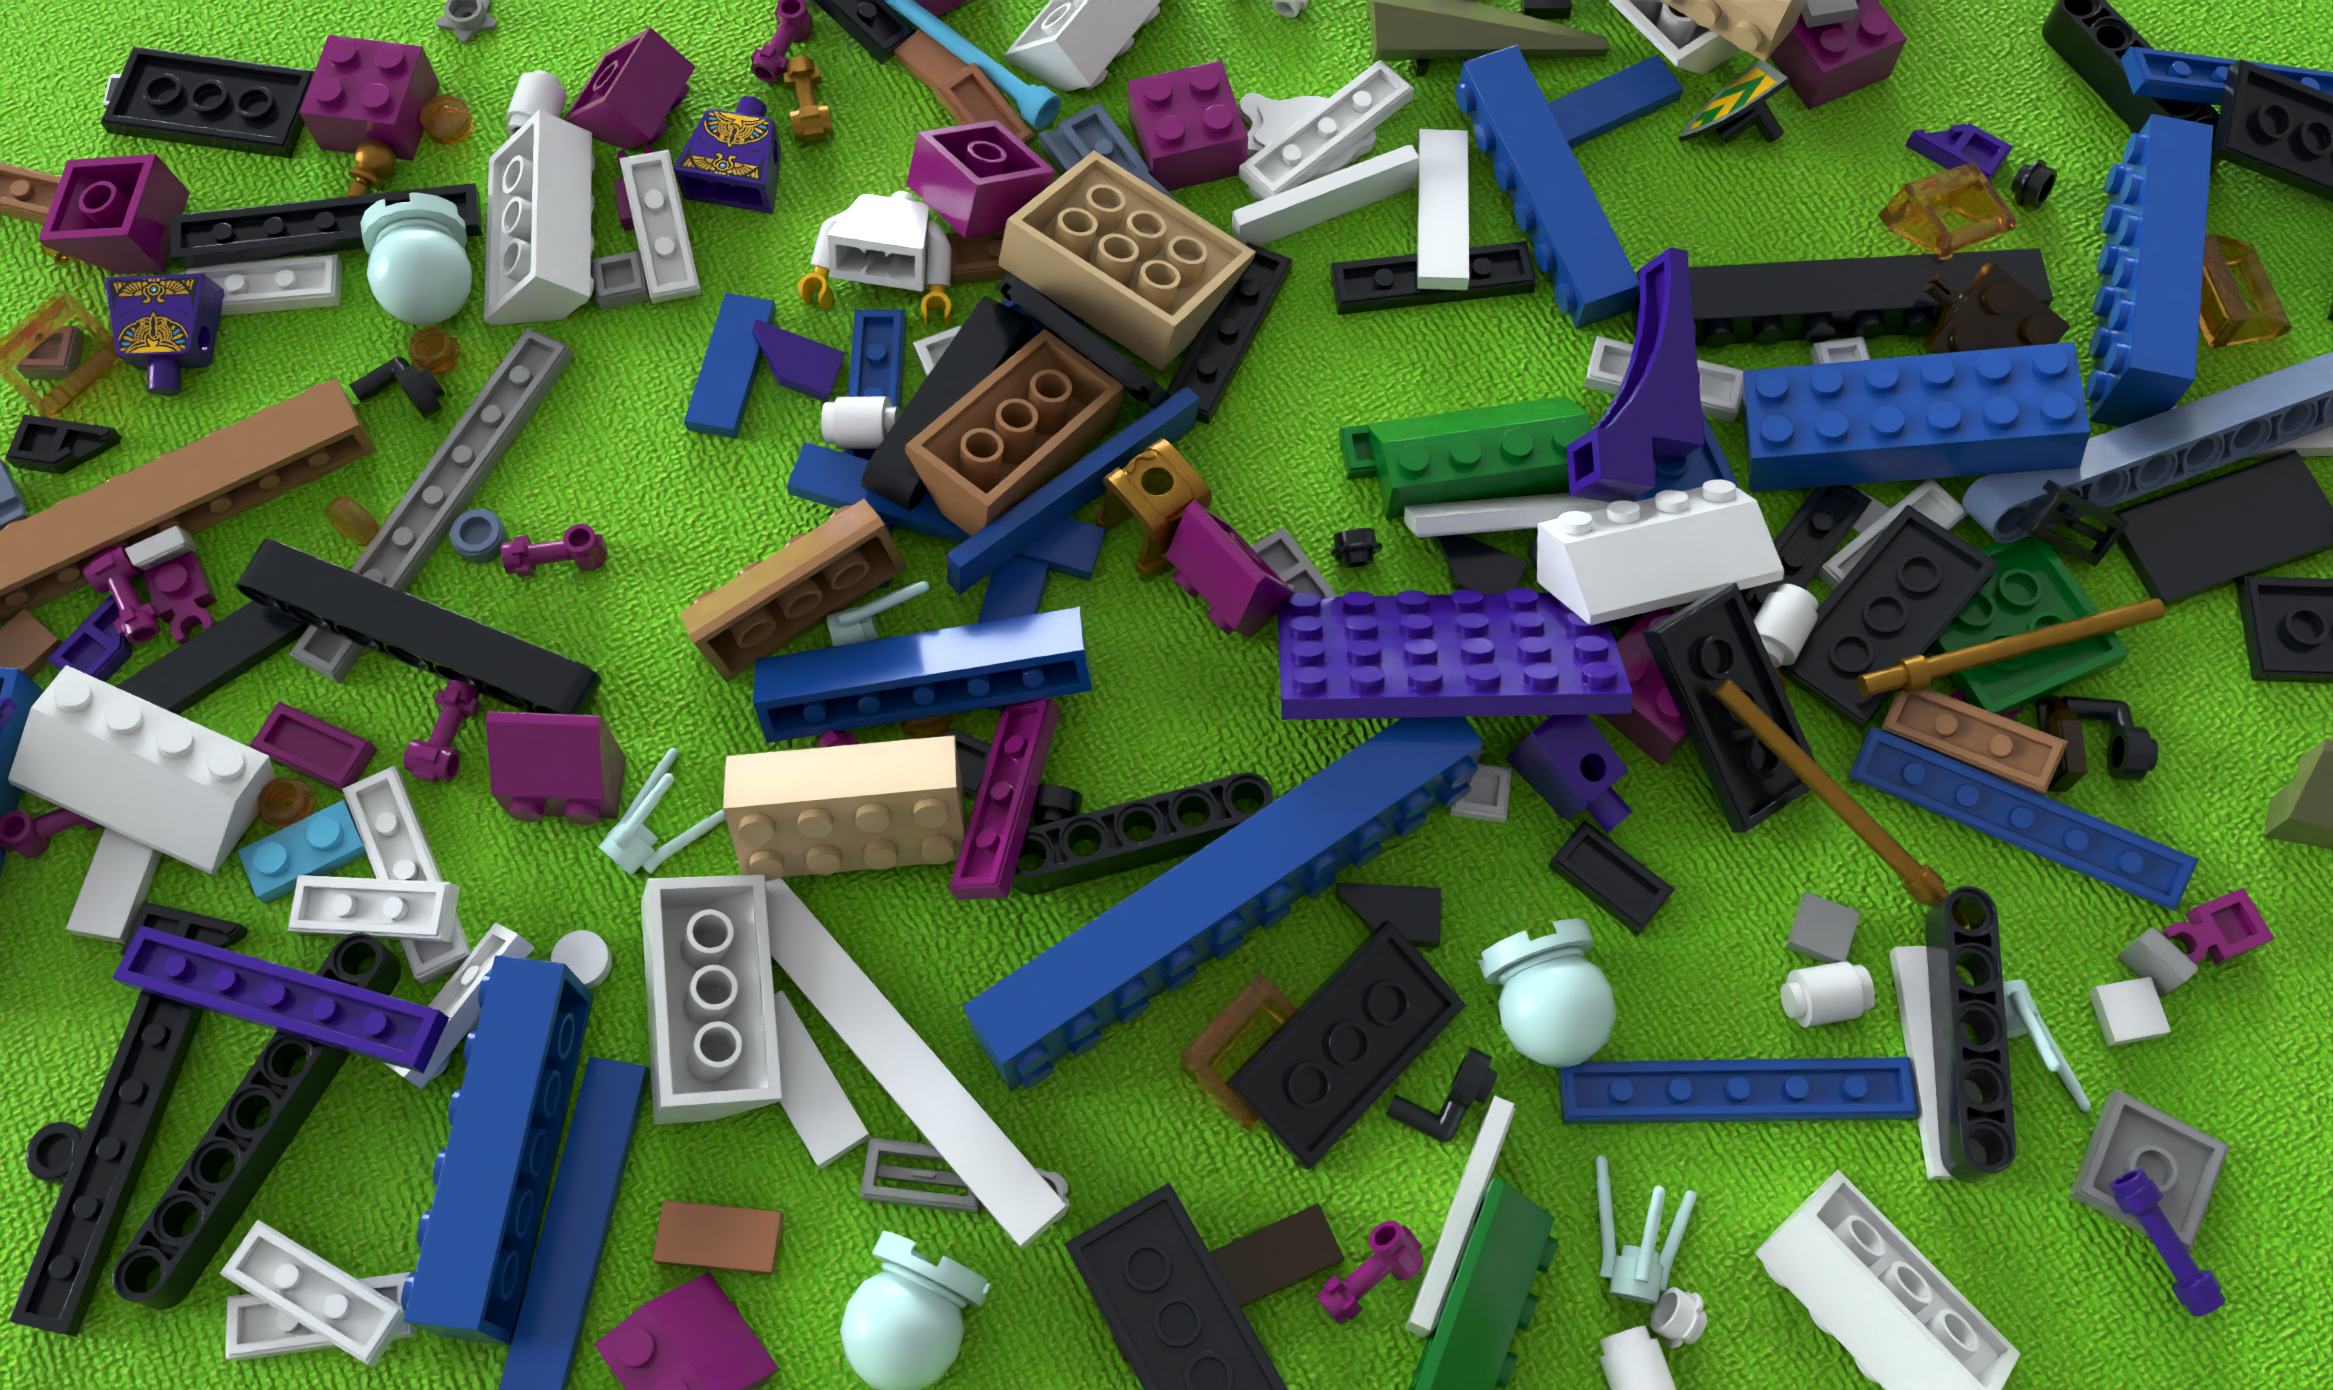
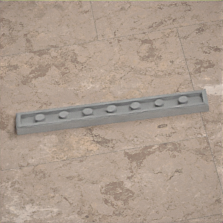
M528 327L525 329L350 571L406 592L447 535L454 521L462 514L572 360L574 355L570 346ZM310 625L289 653V656L296 663L340 684L366 647Z

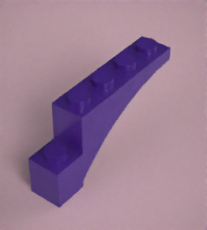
M1670 247L1639 269L1640 306L1637 334L1630 363L1620 388L1597 425L1590 432L1566 446L1569 490L1572 497L1605 502L1631 501L1656 487L1655 461L1673 463L1704 445V421L1702 419L1699 389L1700 373L1697 366L1695 343L1696 326L1693 320L1691 298L1692 280L1689 274L1688 252L1686 250Z

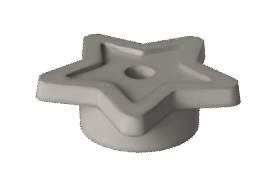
M448 0L444 7L445 15L435 22L440 29L455 31L462 44H467L477 32L495 30L497 28L496 21L488 14L492 0Z

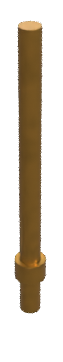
M2153 598L1928 658L1920 654L1897 660L1894 667L1858 676L1857 688L1863 697L1898 688L1905 692L1929 686L1931 680L2159 620L2165 616V607L2159 598Z
M1731 679L1726 680L1716 689L1714 696L1904 880L1902 887L1919 904L1927 903L1932 908L1950 894L1943 887L1945 880L1928 864L1920 865ZM1952 909V915L1957 924L1963 928L1966 927L1969 922L1964 914Z

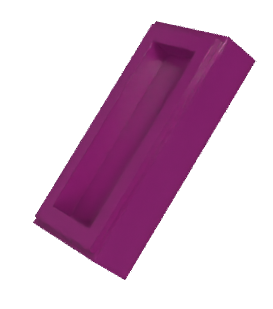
M280 701L249 746L268 755L270 761L343 793V788L359 780L378 750L371 742Z

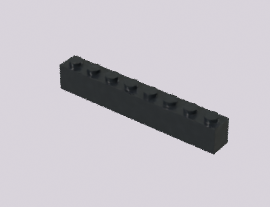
M2040 248L1689 267V274L1692 280L1693 320L1696 326L1695 343L1696 346H1706L1708 348H1722L1729 344L1756 343L1767 346L1780 341L1797 340L1819 343L1834 338L1862 336L1864 340L1888 335L1922 337L1933 333L1939 324L1944 307L1922 291L1925 284H1930L1927 281L1938 273L1945 281L1959 291L1972 282L1986 263H1997L2048 307L2053 301ZM1638 270L1637 275H1636L1637 278H1638V280H1639V270ZM1640 289L1631 309L1635 338L1639 316Z

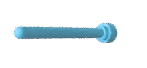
M883 0L966 64L970 65L974 62L990 82L1017 101V108L1021 110V117L1036 129L1042 130L1046 128L1056 118L1061 107V98L1046 86H1036L1035 84L1028 86L915 0Z

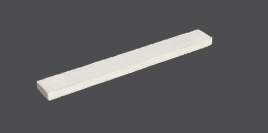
M782 878L767 880L765 882L771 957L1023 1251L1068 1211L1067 1205Z

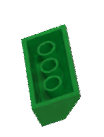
M1567 396L1366 424L1369 431L1368 440L1372 457L1377 465L1376 478L1386 519L1404 516V506L1568 493L1570 490L1566 446L1592 430L1588 414Z
M1494 1178L1485 1190L1437 1323L1427 1338L1408 1390H1494L1495 1386L1505 1390L1517 1360V1354L1508 1351L1516 1328L1526 1331L1531 1321L1538 1296L1529 1293L1536 1270L1546 1274L1556 1251L1558 1239L1549 1236L1555 1218L1506 1182Z

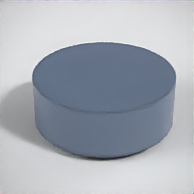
M473 509L461 514L454 521L450 530V540L464 560L481 564L490 562L501 554L502 543L508 541V534L500 518L495 513L486 509Z

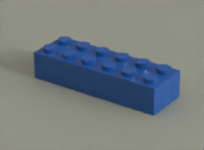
M2151 114L2141 132L2133 133L2130 136L2121 163H2114L2107 174L2104 192L2111 194L2110 204L2107 206L2101 222V233L2107 234L2106 244L2101 250L2097 263V273L2103 274V280L2093 304V314L2099 316V323L2093 333L2089 346V356L2095 358V365L2085 388V399L2091 400L2089 419L2091 422L2121 428L2171 410L2195 381L2213 125Z
M2074 342L1743 371L1742 415L1750 492L2077 468L2081 466L2090 435Z
M495 955L491 973H486L481 980L478 1003L482 1009L477 1029L472 1030L468 1034L465 1042L463 1059L467 1069L462 1088L454 1092L450 1101L448 1119L452 1128L447 1148L442 1149L438 1153L434 1164L433 1182L437 1188L432 1208L425 1211L420 1220L417 1242L421 1251L415 1273H410L407 1277L401 1296V1306L403 1311H405L403 1321L438 1336L511 1346L529 1279L594 998L592 992L565 963Z

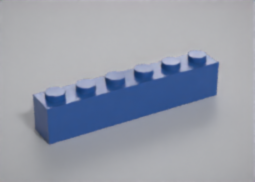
M1518 45L1463 62L1460 81L1455 87L1458 106L1464 114H1469L1475 126L1474 132L1477 144L1482 152H1488L1494 164L1496 182L1501 191L1508 192L1514 204L1516 222L1521 231L1528 232L1534 244L1536 262L1542 272H1548L1555 286V298L1560 310L1564 314H1569L1576 329L1631 311L1640 289V282Z
M1080 607L756 659L753 705L766 742L771 743L826 734L830 730L839 732L1092 691L1088 646Z

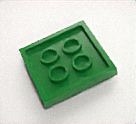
M2032 535L2006 544L1996 542L1979 551L1999 563L1997 572L1932 647V651L1935 655H1940L2100 612L2049 543ZM2113 631L1954 673L1950 677L1969 704L2003 716L2121 664L2129 655V652Z

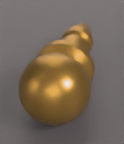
M368 140L358 146L354 155L356 167L350 168L348 172L349 176L355 181L352 182L346 196L367 195L371 193V188L375 190L382 189L383 183L381 179L386 178L393 172L396 163L395 155L386 143L379 140Z

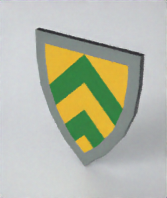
M1760 60L1708 101L1689 121L1678 139L1680 142L1716 130L1722 141L1727 144L1755 124L1767 143L1777 140L1784 131L1765 100L1790 84L1789 78L1767 62Z

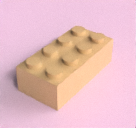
M955 735L726 756L723 811L742 875L764 874L765 880H773L780 877L812 874L829 875L844 871L883 870L898 866L944 864L958 861L967 831V811Z

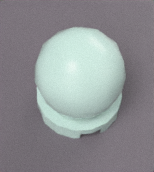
M409 193L410 202H400L389 206L385 205V198L381 199L365 211L360 224L365 251L370 254L367 269L369 285L382 309L410 325H437L458 314L469 296L473 275L464 249L468 242L465 220L458 215L457 206L453 202L437 195Z
M1578 918L1555 921L1553 924L1557 933L1532 941L1529 940L1526 930L1519 932L1484 950L1481 953L1483 960H1478L1486 984H1501L1504 986L1498 1002L1501 1023L1504 1032L1516 1051L1538 1063L1556 1068L1578 1065L1590 1059L1608 1042L1617 1016L1612 987L1600 968L1583 958L1584 954L1594 947V941L1586 920Z
M884 1230L872 1253V1256L883 1262L881 1266L883 1271L863 1281L846 1307L840 1329L845 1358L858 1376L873 1389L921 1390L939 1381L958 1356L964 1334L960 1308H964L966 1304L980 1308L991 1284L987 1283L988 1280L944 1255L937 1267L930 1264L931 1259L913 1250L916 1242Z

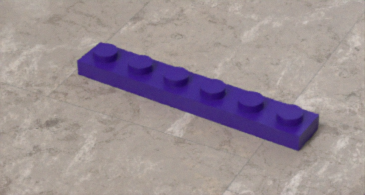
M140 925L113 976L114 980L133 989L423 1074L449 1020L448 1016L437 1009Z

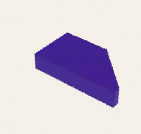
M1970 123L1953 125L1947 131L1925 133L1923 129L1914 130L1905 145L1983 189L1987 187L2013 148V146Z
M756 319L752 335L756 342L760 343L770 362V369L778 384L823 402H828L843 364L845 352Z
M112 594L47 658L57 669L61 671L68 665L106 682L132 656V643L128 642L126 637L118 634L114 626V622L120 619L121 616Z

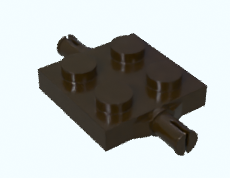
M1995 262L1986 263L1972 282L1959 291L1945 281L1938 273L1927 281L1930 284H1925L1922 288L1924 293H1927L1944 307L1938 326L1923 344V347L1931 354L2057 344L2070 328L2066 321Z

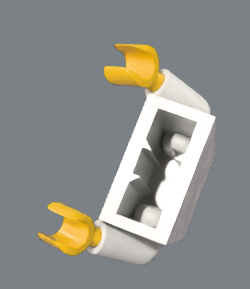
M897 191L891 197L871 194L860 195L849 209L827 219L822 224L810 265L814 267L813 273L806 274L801 278L798 283V290L806 305L809 304L812 293L820 290L818 303L823 310H826L832 305L834 300L833 291L826 281L829 272L831 278L922 292L925 286L930 287V293L925 295L921 302L923 322L928 326V312L933 308H942L945 310V327H947L952 320L951 301L945 295V288L950 287L951 244L940 225L930 222V207L924 202H917L910 193Z

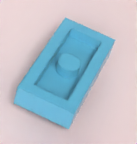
M344 800L238 850L255 895L264 904L295 890L298 875L324 876L367 855L350 808Z

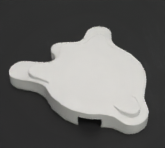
M1257 93L1246 94L1240 101L1239 111L1241 117L1251 126L1247 133V156L1252 157L1328 98L1299 96L1286 100H1272ZM1375 130L1370 131L1303 184L1338 172L1347 166L1350 161L1354 163L1359 156L1369 153L1375 145ZM1249 186V192L1253 197L1264 200Z

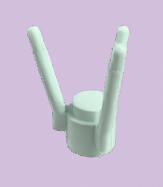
M925 581L912 583L862 606L827 615L828 628L834 647L879 639L873 615L926 592L929 589V584Z
M670 748L620 822L598 846L631 876L641 866L651 874L663 860L726 820L724 811L721 809L656 851L651 848L658 838L642 823L674 781V776L667 772L678 756V750L675 748Z
M2025 980L2003 982L2007 1038H2014L2029 1033L2048 1069L2052 1072H2058L2081 1111H2089L2091 1104L2041 1019Z
M1599 1155L1596 1158V1180L1603 1252L1600 1277L1611 1279L1609 1289L1611 1295L1642 1303L1658 1304L1660 1291L1665 1292L1667 1290L1669 1271L1691 1216V1211L1696 1201V1193L1692 1190L1686 1191L1659 1258V1252L1654 1250L1662 1216L1665 1189L1662 1186H1656L1653 1190L1641 1247L1623 1245L1621 1256H1617L1608 1161L1604 1155Z

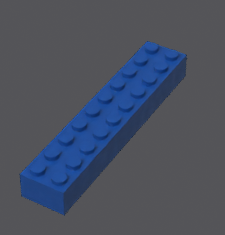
M1409 717L1399 719L963 1005L974 1038L1010 1092L1020 1085H1023L1025 1089H1029L1039 1084L1054 1071L1052 1066L1054 1062L1069 1052H1072L1074 1056L1085 1053L1102 1039L1103 1035L1100 1033L1102 1030L1117 1020H1120L1122 1024H1126L1136 1019L1151 1005L1149 999L1166 987L1170 992L1182 988L1198 974L1196 967L1213 956L1218 961L1230 956L1245 942L1244 935L1259 925L1263 929L1276 925L1290 913V904L1305 894L1310 899L1319 896L1336 882L1337 877L1335 874L1350 864H1353L1355 868L1367 864L1381 852V843L1396 833L1400 838L1410 835L1427 820L1426 813L1441 803L1445 808H1449L1465 797L1471 791L1472 787L1469 784L1473 775L1479 769L1477 763L1484 742L1463 717Z

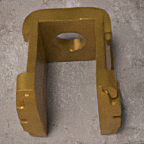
M1161 438L1148 446L1145 452L1132 459L1123 469L1118 467L1103 478V484L1106 486L1104 507L1096 512V526L1106 528L1105 533L1133 515L1145 526L1142 548L1137 562H1135V571L1144 579L1153 578L1162 569L1167 572L1175 567L1165 556L1186 507L1194 500L1209 509L1212 501L1211 491L1201 476L1167 440Z

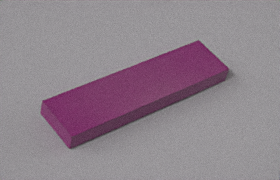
M1052 698L1006 704L1003 707L949 888L958 900L1008 898L1061 710Z

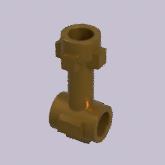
M798 56L792 58L786 64L787 72L783 74L786 88L795 89L799 110L789 111L795 140L805 139L806 142L825 139V135L834 134L828 104L818 106L814 85L822 83L819 67H815L814 61L809 57Z

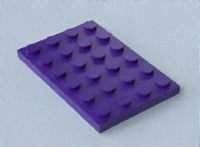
M1515 588L1508 590L1506 593L1482 594L1476 590L1461 589L1447 595H1428L1422 591L1408 590L1400 592L1395 596H1373L1368 592L1354 591L1345 594L1343 597L1329 599L1319 597L1314 593L1301 592L1291 595L1288 602L1278 606L1282 720L1632 713L1633 692L1609 621L1590 626L1551 593H1536L1526 588Z

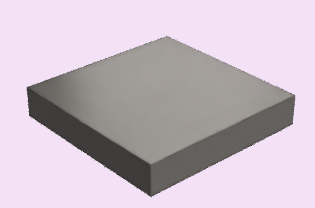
M2115 1089L2107 1095L2068 1196L2149 1237L2135 1214H2124L2114 1199L2115 1194L2110 1188L2111 1182L2119 1176L2135 1169H2143L2147 1177L2153 1179L2163 1195V1198L2157 1204L2187 1251L2190 1252L2229 1145Z

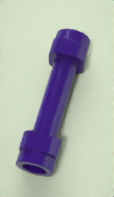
M2135 1169L2112 1181L2110 1188L2114 1192V1199L2124 1214L2136 1215L2176 1278L2177 1282L2171 1288L2181 1305H2185L2192 1316H2202L2221 1307L2226 1299L2220 1291V1284L2210 1270H2199L2157 1204L2163 1198V1195L2153 1179H2149L2143 1169Z

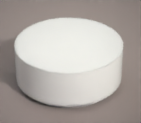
M586 930L574 931L562 937L556 943L551 954V962L565 963L589 990L600 985L608 977L613 963L612 953L603 939L597 934Z

